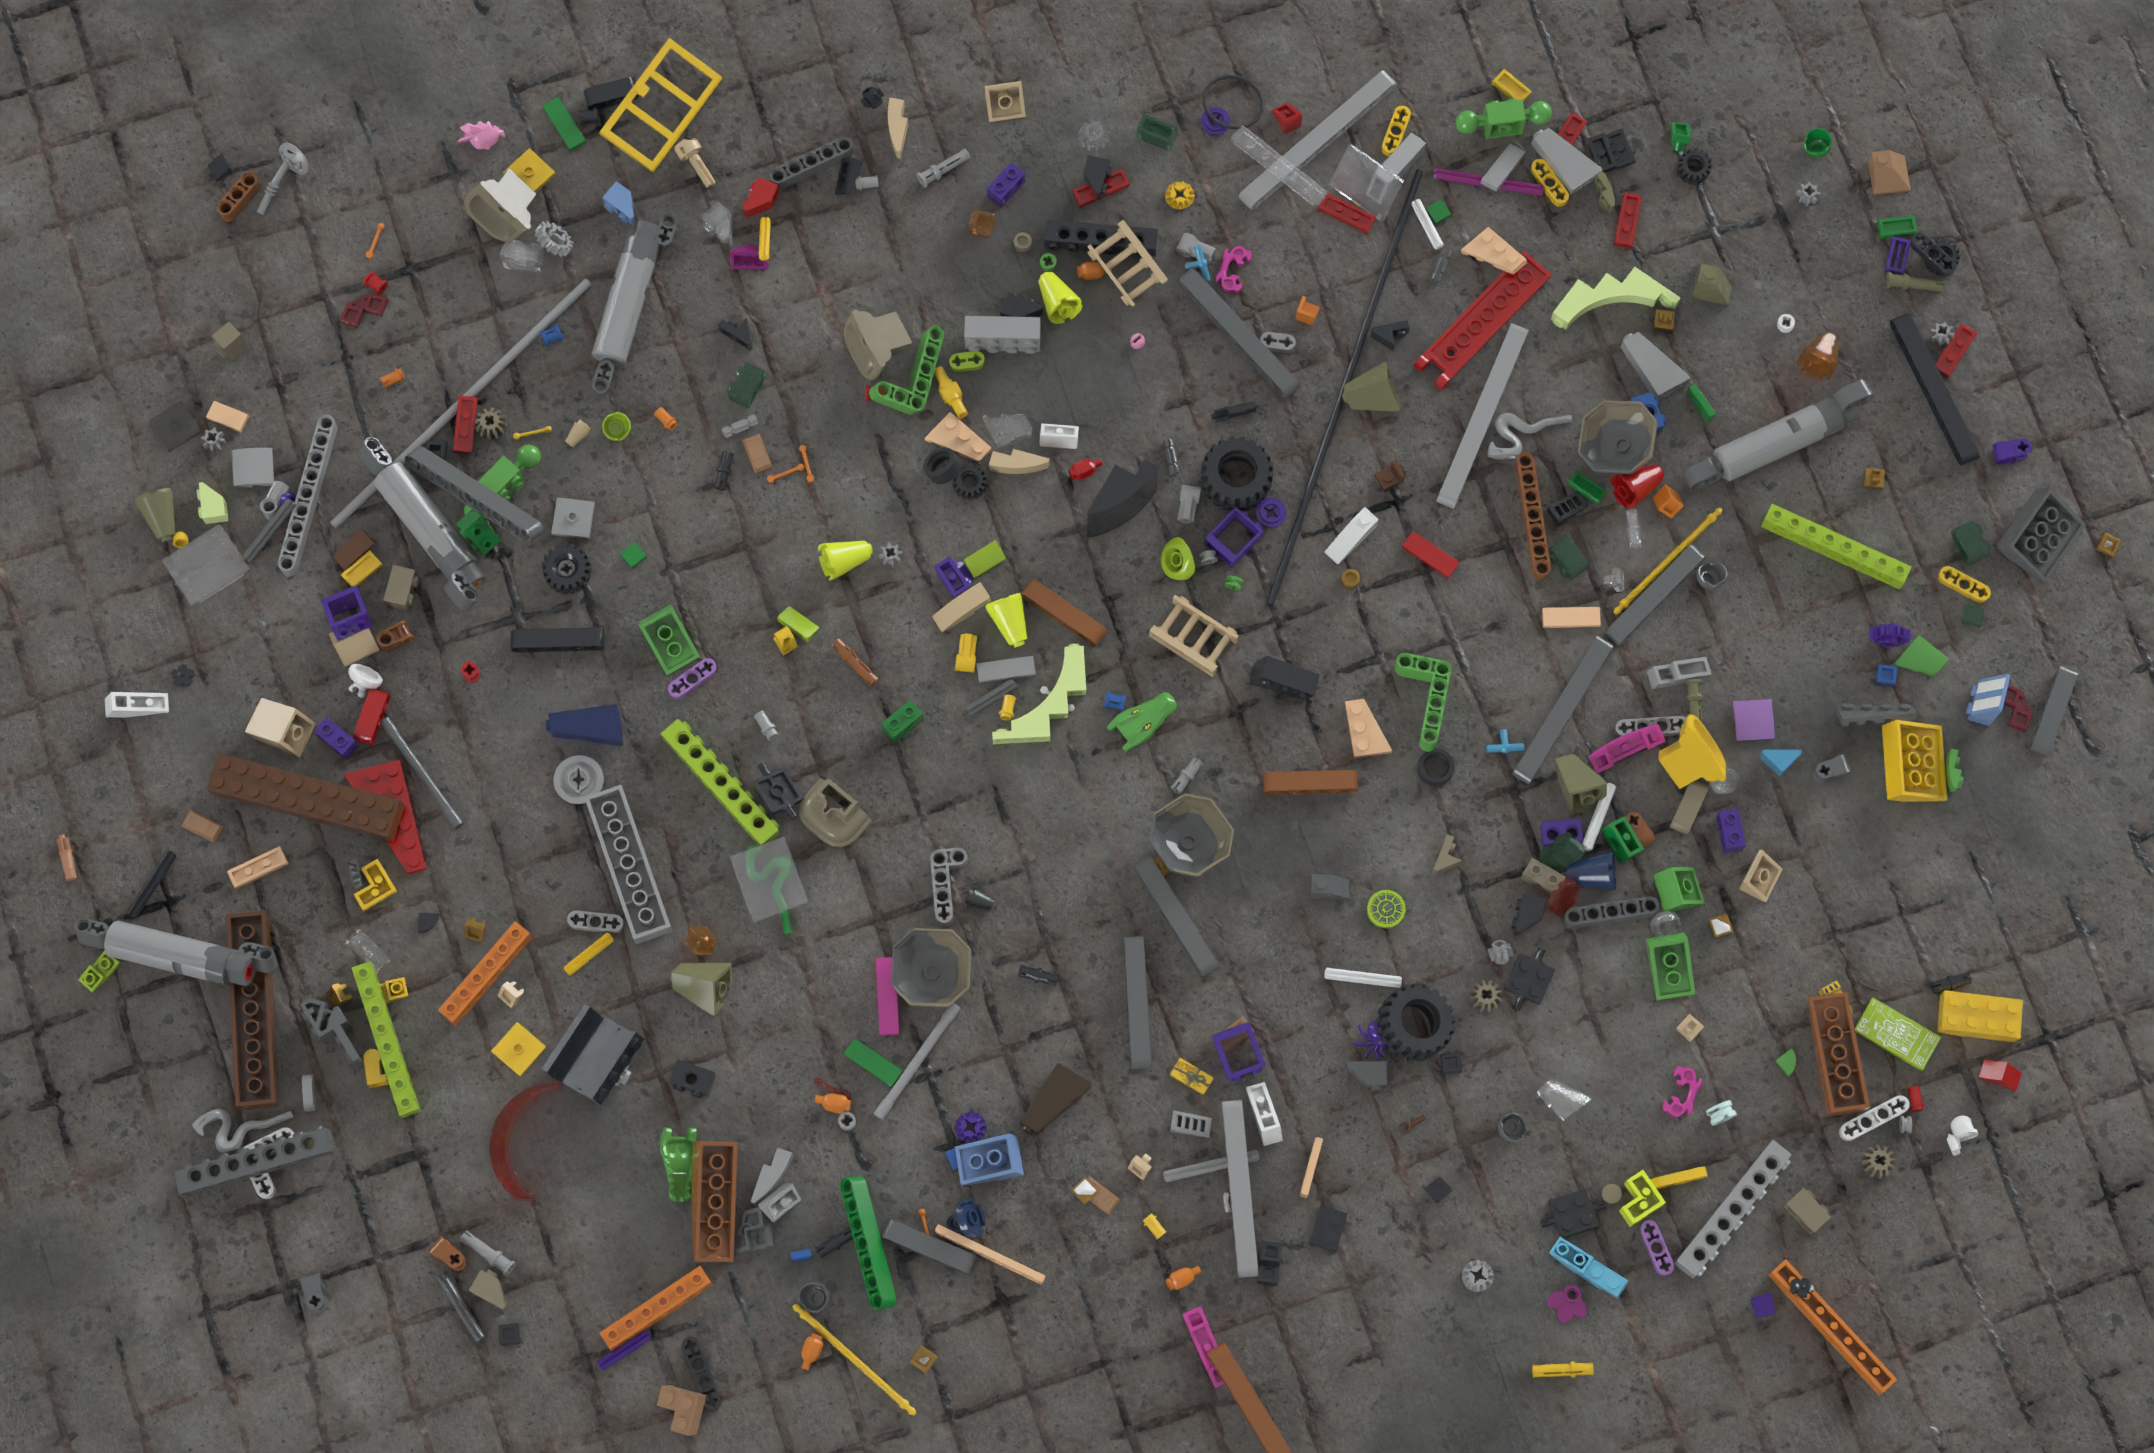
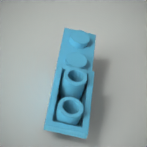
M1559 1237L1549 1252L1550 1255L1574 1273L1617 1299L1628 1284L1627 1279L1594 1260V1257L1562 1237Z

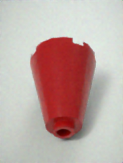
M1654 464L1642 467L1633 474L1614 475L1611 478V486L1614 485L1615 491H1613L1616 500L1624 508L1630 507L1629 509L1636 507L1664 480V471L1660 466Z

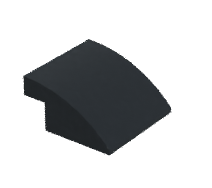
M1145 459L1135 475L1115 464L1088 511L1087 536L1091 538L1108 533L1136 516L1157 491L1158 466Z

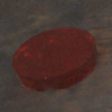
M1565 879L1560 882L1557 891L1554 889L1551 893L1548 907L1551 913L1556 916L1566 914L1576 902L1579 886L1571 879Z

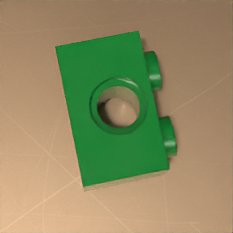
M910 700L881 723L882 730L893 743H896L924 720L923 713Z
M1625 816L1608 824L1601 830L1620 864L1635 857L1644 850Z

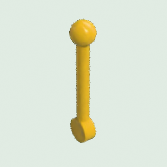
M547 426L543 429L521 434L514 433L513 439L518 440L520 437L543 432L548 433L552 429L551 426Z

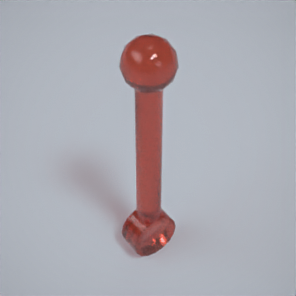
M819 1077L814 1079L815 1085H822L840 1095L846 1096L847 1099L851 1098L849 1092H843L822 1082Z

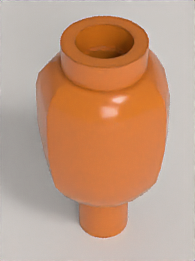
M1095 261L1084 262L1081 266L1077 267L1078 277H1082L1084 280L1099 279L1104 273H1107L1101 264Z
M829 1093L825 1096L816 1095L814 1103L822 1104L823 1108L827 1111L842 1114L845 1111L849 1112L851 1100H848L844 1095Z
M1196 1266L1192 1269L1184 1267L1176 1270L1166 1279V1284L1170 1290H1180L1191 1284L1195 1276L1201 1273V1269L1199 1266Z
M812 1333L811 1336L806 1338L801 1353L804 1360L801 1368L809 1370L811 1363L818 1359L823 1348V1336Z

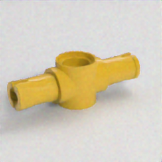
M942 366L935 368L934 375L940 384L938 390L945 404L948 403L949 406H952L959 419L966 417L968 412L961 401L963 395L956 381L953 382L952 379L948 378Z

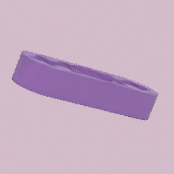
M710 658L703 659L672 681L668 686L669 695L673 699H681L710 679L717 672L715 661ZM704 665H712V670L710 672L705 670ZM698 669H700L704 677L701 678L700 673L697 671ZM691 674L697 675V682L689 683L687 681L688 676ZM682 680H684L685 685L688 687L687 689L685 686L681 687L683 685ZM675 686L680 688L681 692L679 694L674 692L673 688Z
M1652 1220L1644 1221L1639 1228V1232L1654 1268L1659 1275L1668 1276L1674 1270V1263L1658 1225ZM1646 1225L1654 1228L1651 1232L1654 1238L1657 1235L1658 1239L1648 1242L1647 1239H1650L1651 1236L1648 1232H1644ZM1653 1243H1659L1662 1246L1661 1253L1656 1254L1651 1250ZM1663 1254L1666 1255V1257H1663L1662 1259L1665 1264H1669L1670 1266L1667 1268L1668 1272H1666L1664 1269H1660L1662 1262L1660 1259L1656 1261L1655 1258L1661 1257Z

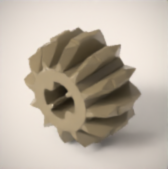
M491 407L490 412H487L484 408V414H477L479 419L475 420V425H477L475 429L477 432H480L482 438L487 435L488 440H490L494 435L498 439V433L504 434L502 428H507V423L504 422L506 417L501 415L502 412L500 410L495 412L494 408Z
M1484 980L1480 981V985L1475 983L1473 985L1475 989H1471L1469 992L1473 995L1469 999L1470 1002L1476 1001L1473 1008L1480 1006L1481 1013L1484 1011V1008H1486L1488 1013L1491 1012L1492 1008L1496 1010L1498 1008L1497 1003L1502 1002V999L1498 997L1502 995V991H1496L1499 987L1498 984H1495L1493 987L1491 986L1492 980H1489L1487 985ZM1488 993L1490 995L1489 998H1482L1483 994L1486 995Z
M1875 1145L1874 1149L1869 1147L1867 1149L1868 1153L1865 1152L1862 1155L1866 1160L1861 1161V1164L1867 1165L1864 1171L1871 1170L1870 1177H1874L1877 1173L1878 1179H1881L1883 1174L1886 1177L1889 1176V1170L1893 1171L1895 1169L1892 1164L1896 1162V1159L1890 1158L1893 1152L1886 1153L1887 1146H1884L1882 1150L1879 1145ZM1876 1160H1882L1881 1164L1875 1163Z

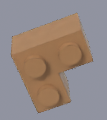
M671 1385L661 1386L657 1406L675 1411L670 1431L687 1436L697 1435L706 1395Z

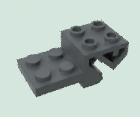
M311 998L300 1004L303 1009L300 1013L309 1025H312L310 1030L319 1042L323 1041L327 1045L336 1040L342 1050H346L343 1054L352 1066L356 1065L359 1069L364 1067V1060L347 1034L353 1027L338 1006L332 1010L326 1002Z

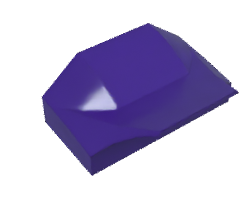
M949 556L934 566L940 580L954 599L971 588L970 584L974 578L963 562L953 561Z

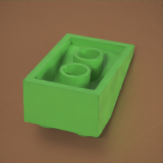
M671 604L637 622L666 675L700 657Z
M1685 933L1646 938L1647 954L1656 1000L1695 994L1689 943Z

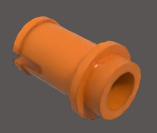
M396 368L394 372L380 377L385 388L396 382H403V379L406 378L401 368Z
M660 407L654 413V416L662 422L666 430L671 431L677 426L676 418L671 417L663 407Z

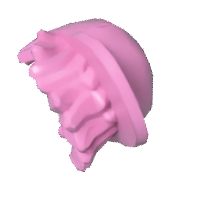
M478 121L477 125L467 123L460 127L465 133V137L459 139L458 143L470 141L476 149L488 150L497 143L500 136L505 137V134L499 127H492L489 121L486 122V125L482 121Z

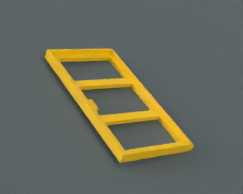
M669 38L600 130L599 134L654 173L723 78ZM670 49L712 79L697 101L655 71ZM649 77L691 107L674 133L632 103L637 93L644 98L650 90L645 84ZM626 109L668 139L653 161L610 131Z

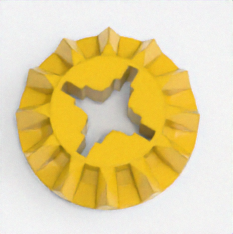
M1175 181L1165 191L1166 202L1174 209H1186L1194 201V190L1190 184L1184 181ZM1178 191L1180 193L1184 191V198H1182L1181 196L1176 198V192Z

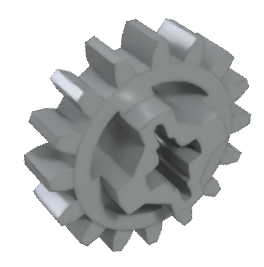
M546 221L545 223L541 222L536 228L535 236L538 237L537 242H540L541 247H546L547 252L551 251L554 255L558 253L562 257L563 255L567 256L572 250L573 242L570 240L571 236H568L566 231L561 230V226L557 227L553 222L550 224Z

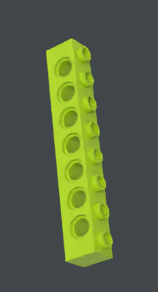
M1771 504L1761 525L1762 528L1899 590L1905 583L1912 567L1774 504Z
M677 719L661 733L662 739L753 840L764 849L780 835L778 823L773 818L771 820L768 819L765 815L767 814L766 810L760 804L757 806L753 802L754 797L749 791L744 792L740 788L742 786L740 781L735 776L731 778L728 774V768L723 763L719 764L715 760L717 757L712 750H706L702 746L704 742L698 735L693 736L690 732L692 730L685 721L682 723ZM682 738L689 739V742L685 745L679 743ZM694 752H701L702 754L699 758L695 759L692 757ZM712 765L714 769L712 772H705V767ZM725 779L727 782L724 786H718V780ZM732 793L739 794V798L736 800L729 799V796ZM743 808H752L749 814L742 813ZM757 821L765 823L762 828H756L754 825Z
M369 961L352 967L399 1116L404 1118L419 1113L421 1109L374 965Z

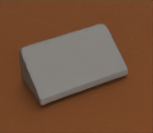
M785 1183L760 1202L758 1206L772 1222H775L800 1202L801 1198L793 1183Z

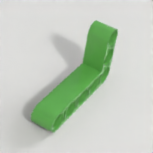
M932 326L922 333L907 390L882 381L870 388V398L875 402L909 415L924 409L944 337L943 330L939 326ZM930 333L934 335L935 340L932 339ZM926 350L929 351L930 357L926 354ZM921 367L925 369V374L922 372ZM916 384L921 387V391L917 389ZM878 388L882 390L883 395L878 392ZM895 394L899 397V402L895 399ZM912 401L915 402L916 408L913 407Z
M1402 653L1396 659V674L1401 677L1431 682L1419 740L1420 748L1423 751L1430 752L1435 749L1439 737L1451 666L1443 660ZM1419 667H1424L1427 670H1421ZM1438 671H1443L1446 674H1440ZM1435 688H1441L1442 691H1437ZM1432 704H1436L1439 707L1435 708L1432 706ZM1429 721H1433V722H1435L1436 724H1435V725H1432V724H1429L1428 722H1429ZM1425 738H1430V739H1432L1433 741H1432V742H1428V741L1425 740Z

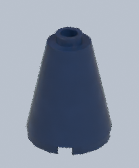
M1606 852L1567 864L1566 868L1563 869V876L1566 877L1565 880L1568 881V884L1616 890L1613 852Z

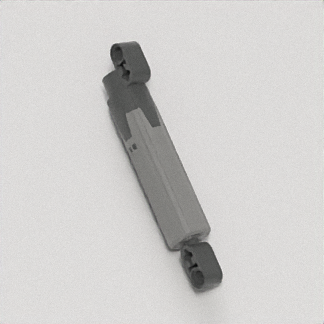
M373 437L366 438L358 451V456L370 472L376 475L374 486L437 567L447 577L448 581L444 586V590L460 610L469 611L478 599L477 589L486 578V575L478 566V559L405 465L401 462L391 464L392 458L381 443Z

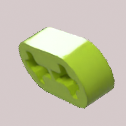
M979 351L956 353L949 359L950 368L954 372L979 370L985 364L984 355ZM974 357H978V364H975L973 361ZM956 359H959V361L961 362L960 366H956Z

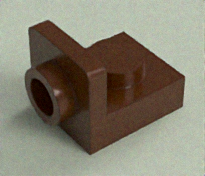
M1395 460L1391 466L1375 473V478L1384 492L1402 483L1406 473L1401 464L1398 465Z

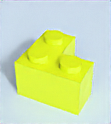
M1641 1170L1624 1183L1634 1200L1623 1206L1619 1212L1629 1227H1632L1666 1203L1644 1170Z

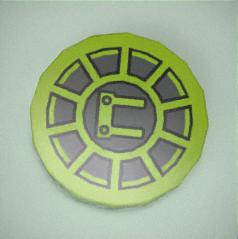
M1381 890L1374 893L1367 905V915L1370 921L1380 928L1389 929L1399 925L1406 912L1405 902L1402 897L1391 890Z

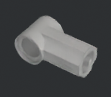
M1184 233L1176 248V252L1181 256L1188 258L1192 256L1197 259L1194 247L1201 245L1204 258L1209 264L1216 248L1198 241L1192 234Z
M274 481L267 497L260 503V509L267 520H271L280 508L281 496L290 490V487L283 482ZM269 507H274L272 511H266Z
M1182 484L1178 521L1186 524L1194 523L1201 487Z

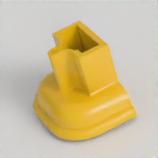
M1687 715L1685 722L1680 728L1679 741L1659 751L1660 763L1679 789L1701 777L1710 782L1717 780L1725 781L1726 762L1720 748L1702 722L1695 715Z

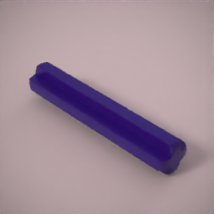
M647 1330L642 1331L598 1360V1365L602 1370L607 1369L651 1340L650 1333Z

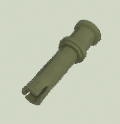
M1888 272L1885 287L1888 289L1890 287L1901 288L1904 291L1911 288L1942 293L1944 281L1909 277L1908 274L1897 275Z
M1688 679L1685 681L1688 690L1686 700L1689 702L1690 714L1695 715L1702 722V679Z

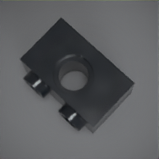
M677 1059L669 1082L673 1089L684 1092V1090L692 1092L691 1095L703 1098V1096H709L716 1074L714 1071ZM690 1076L697 1077V1082L693 1085L687 1083V1079Z

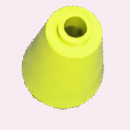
M1043 273L1038 283L1051 323L1062 324L1069 317L1070 319L1075 318L1083 307L1081 299L1055 273Z
M866 541L823 543L818 546V551L822 552V556H819V561L825 576H830L828 580H835L869 560L871 554H873L871 544H867Z
M1016 593L987 604L985 606L987 612L1009 646L1014 645V648L1024 645V640H1027L1021 594Z

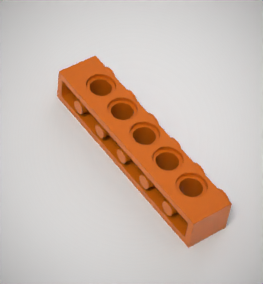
M515 921L438 1009L439 1013L456 1027L532 940L531 934Z
M699 1266L599 1334L609 1349L613 1351L713 1286L702 1267Z

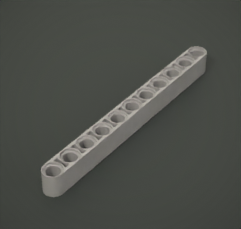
M1384 70L1378 73L1250 183L1239 194V199L1250 210L1257 208L1385 98L1396 87L1397 83Z
M1511 323L1436 502L1453 509L1455 508L1529 332L1528 329Z

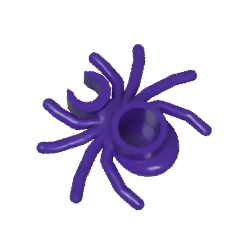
M1376 1021L1368 1026L1367 1032L1369 1037L1363 1032L1361 1026L1358 1025L1360 1034L1367 1041L1371 1042H1354V1045L1371 1046L1365 1053L1364 1058L1367 1059L1374 1049L1376 1060L1381 1061L1379 1054L1384 1057L1382 1049H1388L1389 1046L1387 1044L1383 1045L1381 1042L1383 1037L1382 1034L1378 1035L1377 1028L1380 1025Z

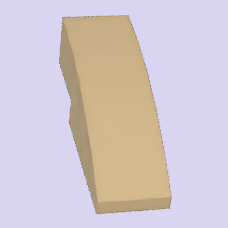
M889 98V134L896 157L901 159L908 129V118L903 117L905 109L904 100Z
M1013 449L1011 456L993 451L989 462V471L1005 474L1032 473L1048 469L1050 459Z
M981 582L949 602L934 614L932 618L943 633L975 614L974 611L990 603V596Z

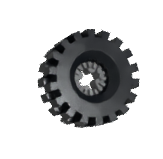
M564 543L563 547L556 545L555 550L550 549L548 556L545 554V561L542 562V572L551 589L554 588L558 593L562 591V594H567V591L573 594L575 593L574 590L578 589L580 591L582 590V585L586 586L588 584L587 579L590 580L591 566L586 553L580 547L576 548L574 544L567 546V543ZM565 566H569V568H572V570H569L568 574L565 573V571H562L565 569Z

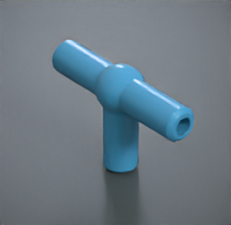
M1196 245L1194 250L1198 261L1187 262L1185 268L1187 270L1190 268H1200L1203 279L1208 282L1211 280L1207 268L1208 263L1204 258L1201 245Z
M1506 729L1499 731L1501 744L1486 746L1487 753H1508L1510 751L1525 750L1523 743H1508Z

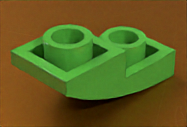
M1951 748L1947 753L1945 772L1949 791L1954 793L1957 788H1961L1963 777H1961L1962 770L1956 769L1960 761V757L1957 756L1959 750Z

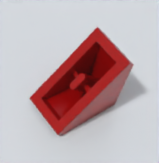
M1286 103L1272 109L1284 135L1301 127L1302 114L1291 104Z
M1984 1059L1978 1078L2016 1091L2022 1073L2007 1062Z

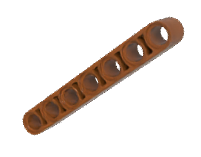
M1523 452L1517 457L1515 470L1533 578L1537 581H1544L1550 573L1551 564L1533 456L1528 452ZM1525 460L1529 465L1523 466L1520 461ZM1529 478L1532 483L1526 484L1523 479ZM1526 496H1532L1534 501H1528ZM1535 514L1537 519H1531L1528 515ZM1531 532H1538L1540 537L1532 536ZM1534 550H1541L1543 555H1536ZM1542 567L1546 572L1539 573L1537 568Z
M1223 1342L1207 1352L1211 1363L1266 1453H1292L1226 1344Z

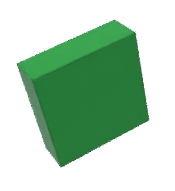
M1442 200L1435 202L1425 209L1435 225L1451 216L1450 211Z
M635 542L620 553V556L632 569L647 558Z

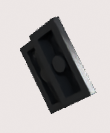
M1623 128L1606 135L1602 133L1587 139L1595 162L1602 168L1603 172L1613 171L1636 163Z

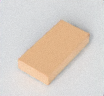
M214 401L206 418L241 433L249 415Z

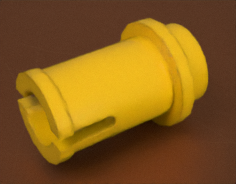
M1004 695L1002 710L999 711L1001 719L1011 720L1014 717L1013 708L1016 697Z
M1151 1213L1143 1220L1144 1226H1147L1156 1239H1159L1167 1231L1158 1222L1157 1216Z

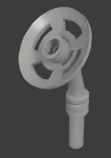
M283 143L279 147L283 164L273 180L268 183L267 189H265L266 193L257 210L262 215H264L272 196H275L276 189L279 188L278 184L288 169L299 175H304L309 170V164L304 154L290 143Z

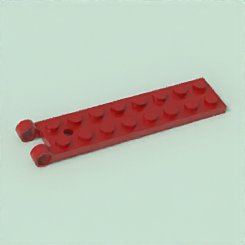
M1525 251L1521 255L1526 258L1527 263L1515 274L1503 271L1414 363L1413 366L1419 372H1422L1431 361L1444 371L1434 383L1440 390H1443L1449 384L1452 378L1551 277L1552 274ZM1448 351H1453V352H1454V355H1453V356H1449V355L1447 354V352H1448Z

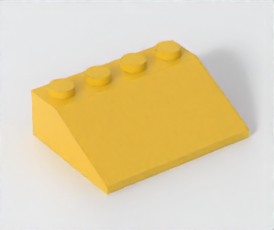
M1895 720L1882 725L1887 800L1901 802L1947 801L1942 726Z

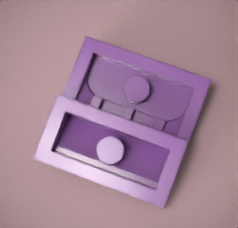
M1771 699L1732 701L1736 741L1775 739Z

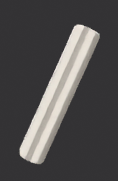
M1420 199L1413 201L1411 205L1430 242L1436 250L1441 248L1443 242Z

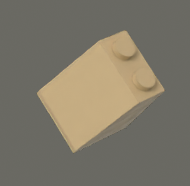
M261 698L245 733L255 740L300 758L316 723L296 708Z

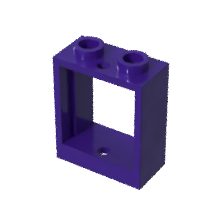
M1234 507L1205 537L1204 544L1210 550H1215L1216 555L1231 568L1263 537L1262 526L1256 521H1251L1248 518L1249 515L1243 509L1239 510L1237 507ZM1234 519L1254 535L1236 555L1216 539Z
M357 585L321 600L337 641L373 627ZM356 606L360 607V613L335 623L334 615Z
M1245 1022L1211 1035L1227 1080L1232 1079L1235 1082L1243 1079V1075L1250 1072L1251 1075L1262 1072L1261 1068L1265 1067V1063L1250 1022ZM1247 1032L1258 1063L1232 1073L1220 1041Z

